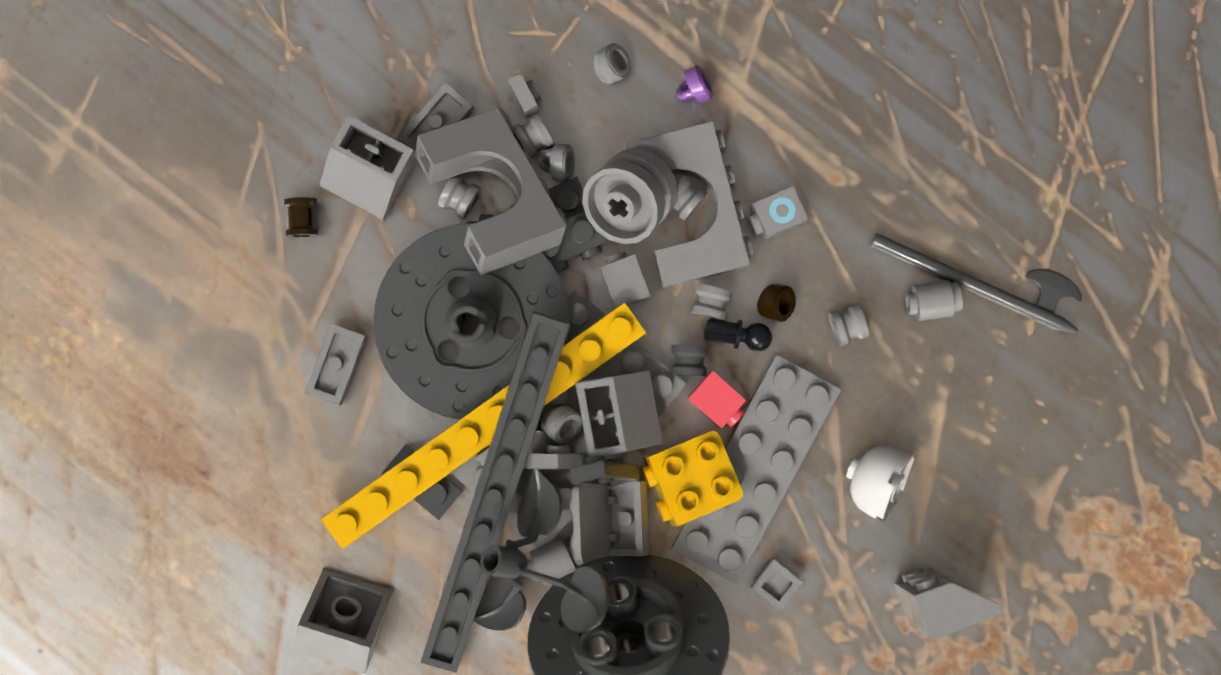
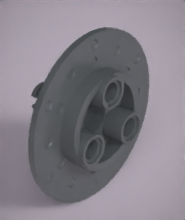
M475 223L457 224L437 229L422 236L408 246L395 259L385 274L374 306L373 324L376 346L382 363L392 380L410 399L420 406L439 415L454 419H461L510 384L533 311L570 322L563 345L569 342L571 319L568 297L560 276L552 263L540 252L480 275L464 246L467 228ZM459 276L467 279L470 286L468 294L463 298L454 296L450 290L452 280ZM466 312L477 315L480 323L476 325L474 333H467L460 326V322L465 320L464 313ZM513 317L518 321L520 330L517 336L508 338L501 334L499 325L503 318ZM445 340H453L458 344L460 352L455 360H447L441 355L440 348Z
M655 555L607 556L581 565L598 570L603 575L608 586L609 603L607 612L601 620V624L594 629L580 633L569 629L565 625L561 615V602L568 590L556 585H552L537 605L529 625L527 649L533 675H722L729 655V623L723 604L716 592L701 576L691 569L670 559ZM574 572L560 579L571 583ZM604 654L603 656L595 657V655Z

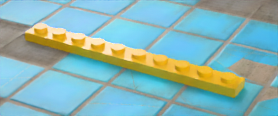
M625 302L563 345L544 406L646 334ZM509 385L322 517L320 520L341 549L346 548L489 446Z

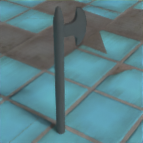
M878 233L875 234L870 246L944 280H948L951 283L957 282L960 287L1050 328L1073 334L1078 331L1077 327L1068 320L1054 313L1061 298L1067 297L1079 302L1082 299L1078 287L1060 273L1044 269L1028 272L1025 277L1035 282L1040 288V297L1035 305Z

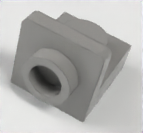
M535 431L526 458V469L576 468L583 466L585 453H569V446H558V443L548 437L545 431Z

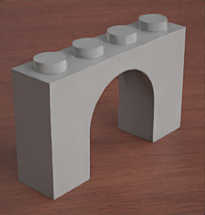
M498 108L418 135L415 157L431 185L466 172L485 171L501 177L514 190L517 203L511 209L469 225L467 228L464 246L480 275L559 246L567 227L563 211L558 207L556 208L549 197V189L543 178H538L532 168V160L528 151L524 148L521 149L517 142L512 123L504 119Z
M713 121L627 143L626 150L637 148L652 152L667 164L673 174H686L702 181L711 191L716 205L713 225L703 236L693 241L654 250L653 254L662 289L747 268L750 265L748 258L754 257L753 248L749 236H742L739 223L745 221L743 209L739 200L733 201L730 187L735 186V179L731 166H724L721 152L726 151L725 140L721 130L715 131Z

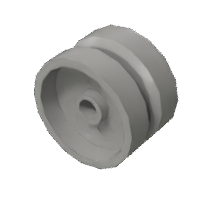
M637 148L622 150L613 156L589 178L583 189L582 204L588 221L605 238L621 244L638 243L648 237L671 213L677 201L678 188L674 174L662 159L649 151Z

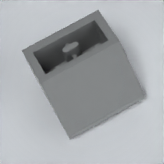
M347 115L330 146L319 186L385 220L417 160L415 151Z
M650 371L575 383L589 457L611 455L663 444Z

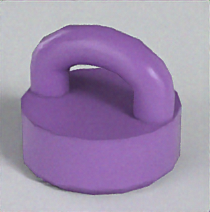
M695 65L685 70L686 81L677 88V98L679 100H688L694 97L700 104L711 99L713 91L702 68Z

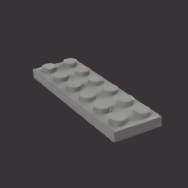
M776 354L725 447L743 490L742 499L685 523L671 549L737 584L841 389Z

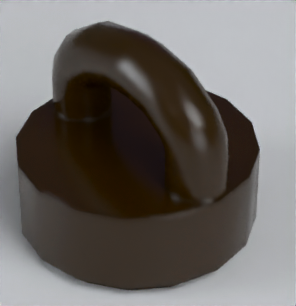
M778 283L767 286L759 296L757 303L758 313L771 320L786 321L792 315L796 305L794 290L787 285Z

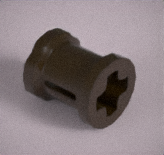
M296 197L284 199V206L288 207L289 229L286 230V237L308 238L318 236V230L315 229L314 206L318 205L316 198Z

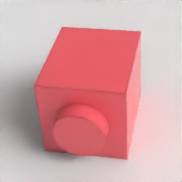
M711 371L687 398L688 401L719 428H723L725 424L732 427L745 413L741 406L746 400L714 371Z

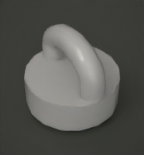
M611 43L597 51L594 55L593 64L596 74L604 83L612 84L630 74V57L620 45Z
M555 144L552 150H542L538 154L537 159L540 167L546 172L551 173L553 180L568 181L572 177L574 152L570 144Z
M561 406L547 412L543 416L540 425L547 436L554 442L566 444L579 434L582 427V417L572 407Z

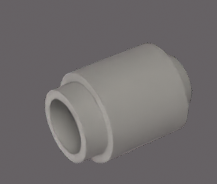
M948 280L912 285L911 293L905 295L907 312L909 315H914L917 321L951 317L954 315V312L962 311L963 308L962 293L957 282L950 283Z
M560 537L530 551L532 559L527 561L529 570L558 579L575 572V567L583 564V561L575 559L571 546V537L564 540Z

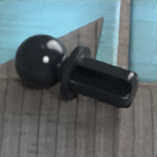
M709 319L705 325L704 338L708 341L733 344L734 349H738L739 343L743 342L749 350L762 352L771 345L772 332L768 326L762 323H753L747 328H742V320L739 319L737 323Z

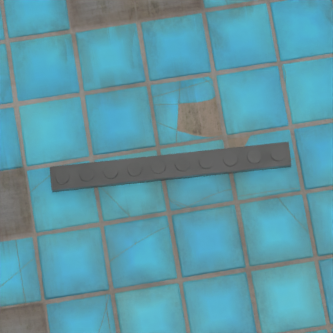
M536 311L532 313L421 658V663L454 673L457 672L488 577L481 568V556L488 545L499 544L570 326L568 321Z

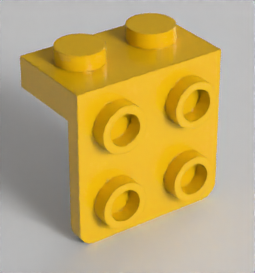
M716 431L706 432L643 458L645 466L641 467L644 479L647 481L649 488L655 486L660 500L655 501L656 508L662 521L669 520L671 526L678 527L737 502L743 497L741 485L721 437Z

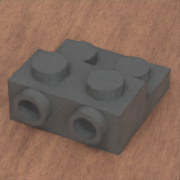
M578 177L550 188L549 197L554 206L563 211L567 227L561 244L542 253L552 263L557 273L568 269V262L581 256L582 260L586 261L602 254L603 250L601 247L607 245V240L594 229L586 217L582 204L583 188Z

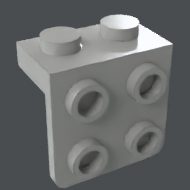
M633 481L610 488L574 485L570 497L574 529L571 537V546L577 561H588L607 556L649 555L647 481Z

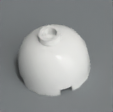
M885 445L869 449L862 459L855 457L849 466L846 477L852 479L850 493L857 507L869 516L886 522L898 503L895 499L900 490L903 491L914 463V458H912L914 455L902 449Z

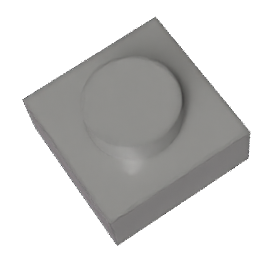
M521 73L509 78V85L525 117L528 118L538 113L539 109L536 102L542 98L533 80L525 82Z
M772 558L750 588L781 612L803 581Z

